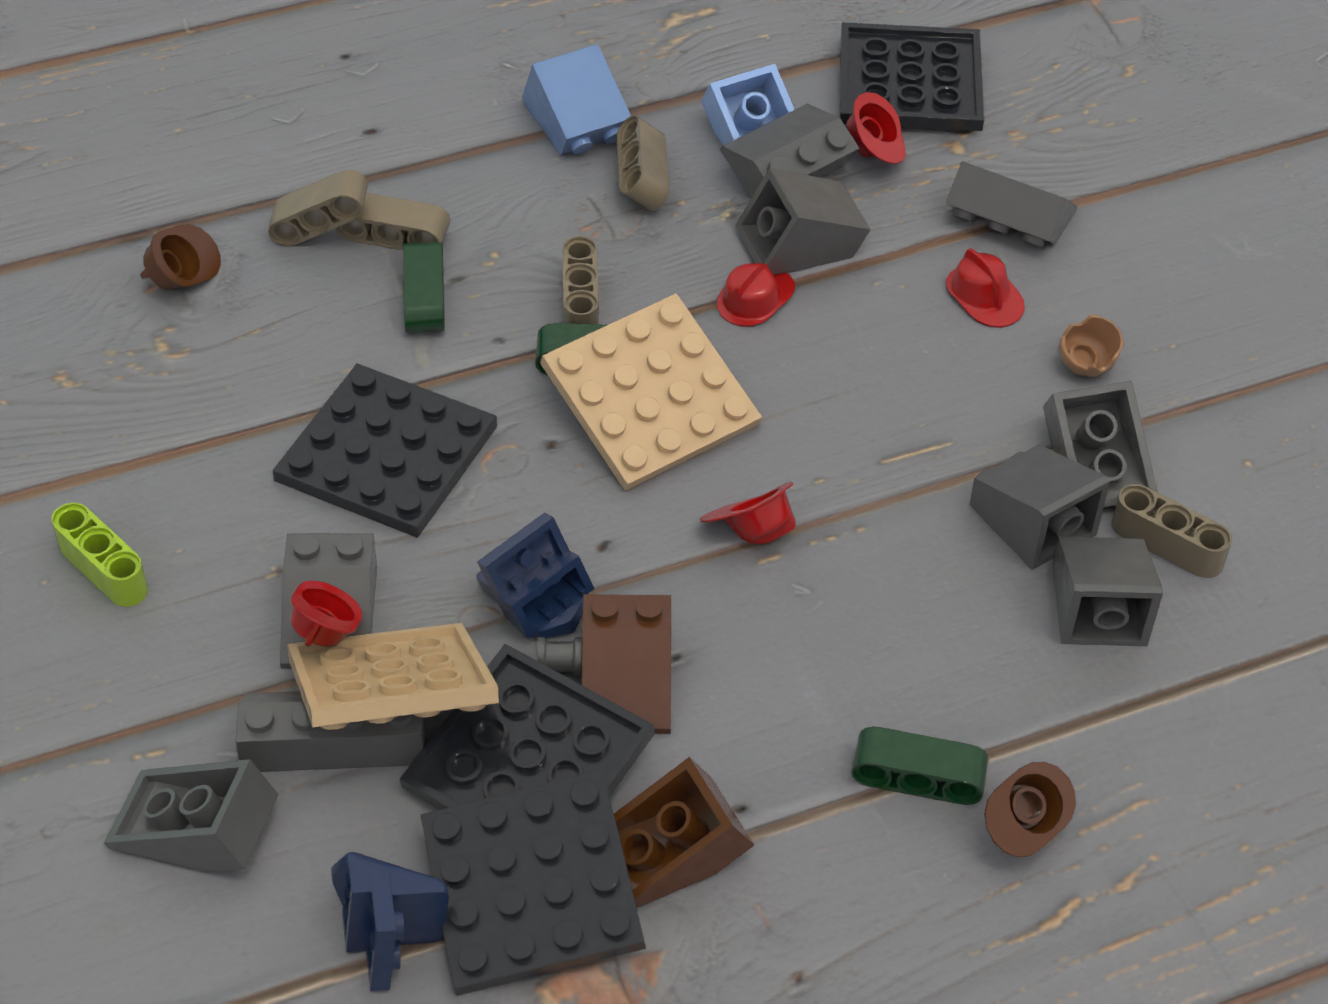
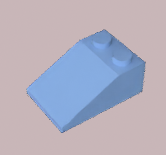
M776 64L710 83L701 100L712 129L722 145L795 110Z

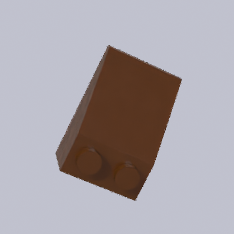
M583 594L582 686L652 723L655 728V734H671V595Z
M690 757L614 813L636 908L718 873L754 846V843L712 777Z

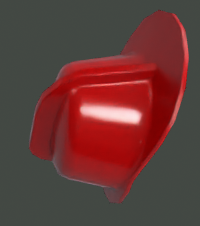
M870 92L860 94L854 101L853 113L846 123L847 130L859 147L857 152L860 156L867 158L874 155L886 163H901L906 156V150L898 114L893 106L880 95Z
M970 248L965 252L964 258L959 262L956 269L951 271L946 278V289L978 323L989 327L1002 328L1016 323L1024 313L1023 297L1008 279L1003 262L994 255L977 253L974 249Z
M762 262L759 264L746 263L737 266L728 275L725 286L717 297V309L721 317L727 322L740 327L764 323L792 297L795 292V282L791 275L786 272L773 275L769 266Z
M793 482L778 486L761 496L736 502L709 512L700 518V522L725 519L741 539L756 544L771 542L792 531L796 526V520L786 494V490L793 485Z
M304 581L298 585L291 596L293 608L290 622L294 631L305 639V646L307 647L312 644L324 647L336 646L348 633L351 634L356 631L362 619V610L359 604L349 594L326 582Z

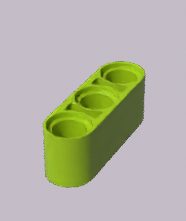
M72 502L59 506L53 512L51 521L59 550L113 603L118 606L130 607L141 603L146 598L148 585L140 557L91 510L81 503Z

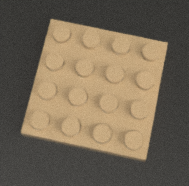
M677 293L542 355L540 364L624 491L758 426L762 419L754 404Z
M462 623L348 636L332 647L315 644L307 647L305 642L287 644L289 663L312 727L335 730L345 727L350 722L367 720L370 723L380 724L389 722L396 716L413 714L417 717H432L439 714L442 710L459 708L463 711H478L485 708L487 704L499 703L498 685Z

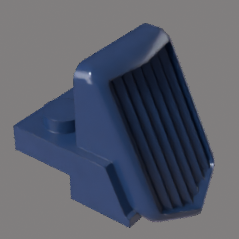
M545 512L477 561L481 569L476 575L480 586L500 606L504 616L527 639L530 637L537 639L538 637H545L546 639L573 633L583 616V594H589L595 589L579 555L569 550L554 517Z
M349 852L331 868L332 883L343 905L342 919L346 953L366 951L370 991L390 990L392 970L400 969V945L433 943L443 938L442 924L446 922L449 900L448 889L444 882L438 878L360 853Z

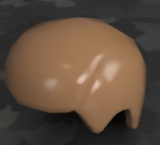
M1089 315L1084 321L1069 325L1063 333L1058 349L1062 362L1074 374L1098 377L1111 370L1116 364L1124 346L1121 330L1111 320L1098 315Z

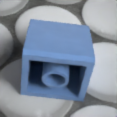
M598 44L532 64L522 99L560 155L570 152L580 154L589 150L593 145L604 141L607 144L617 142L619 128L631 114Z

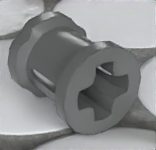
M538 637L537 661L557 672H573L575 677H582V637H575L573 642L546 641L545 637Z

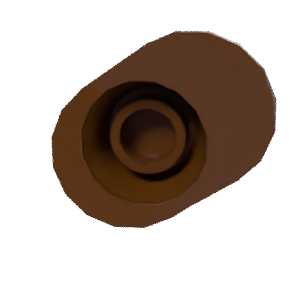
M191 224L179 225L160 231L152 237L151 244L146 248L143 256L145 269L140 276L142 279L151 278L158 287L164 290L190 287L207 281L218 273L221 266V255L217 244L203 229Z
M1031 762L1015 771L993 791L987 800L984 815L986 829L992 841L1003 852L1014 857H1029L1040 851L1066 827L1073 817L1076 798L1075 789L1069 777L1059 767L1047 762Z

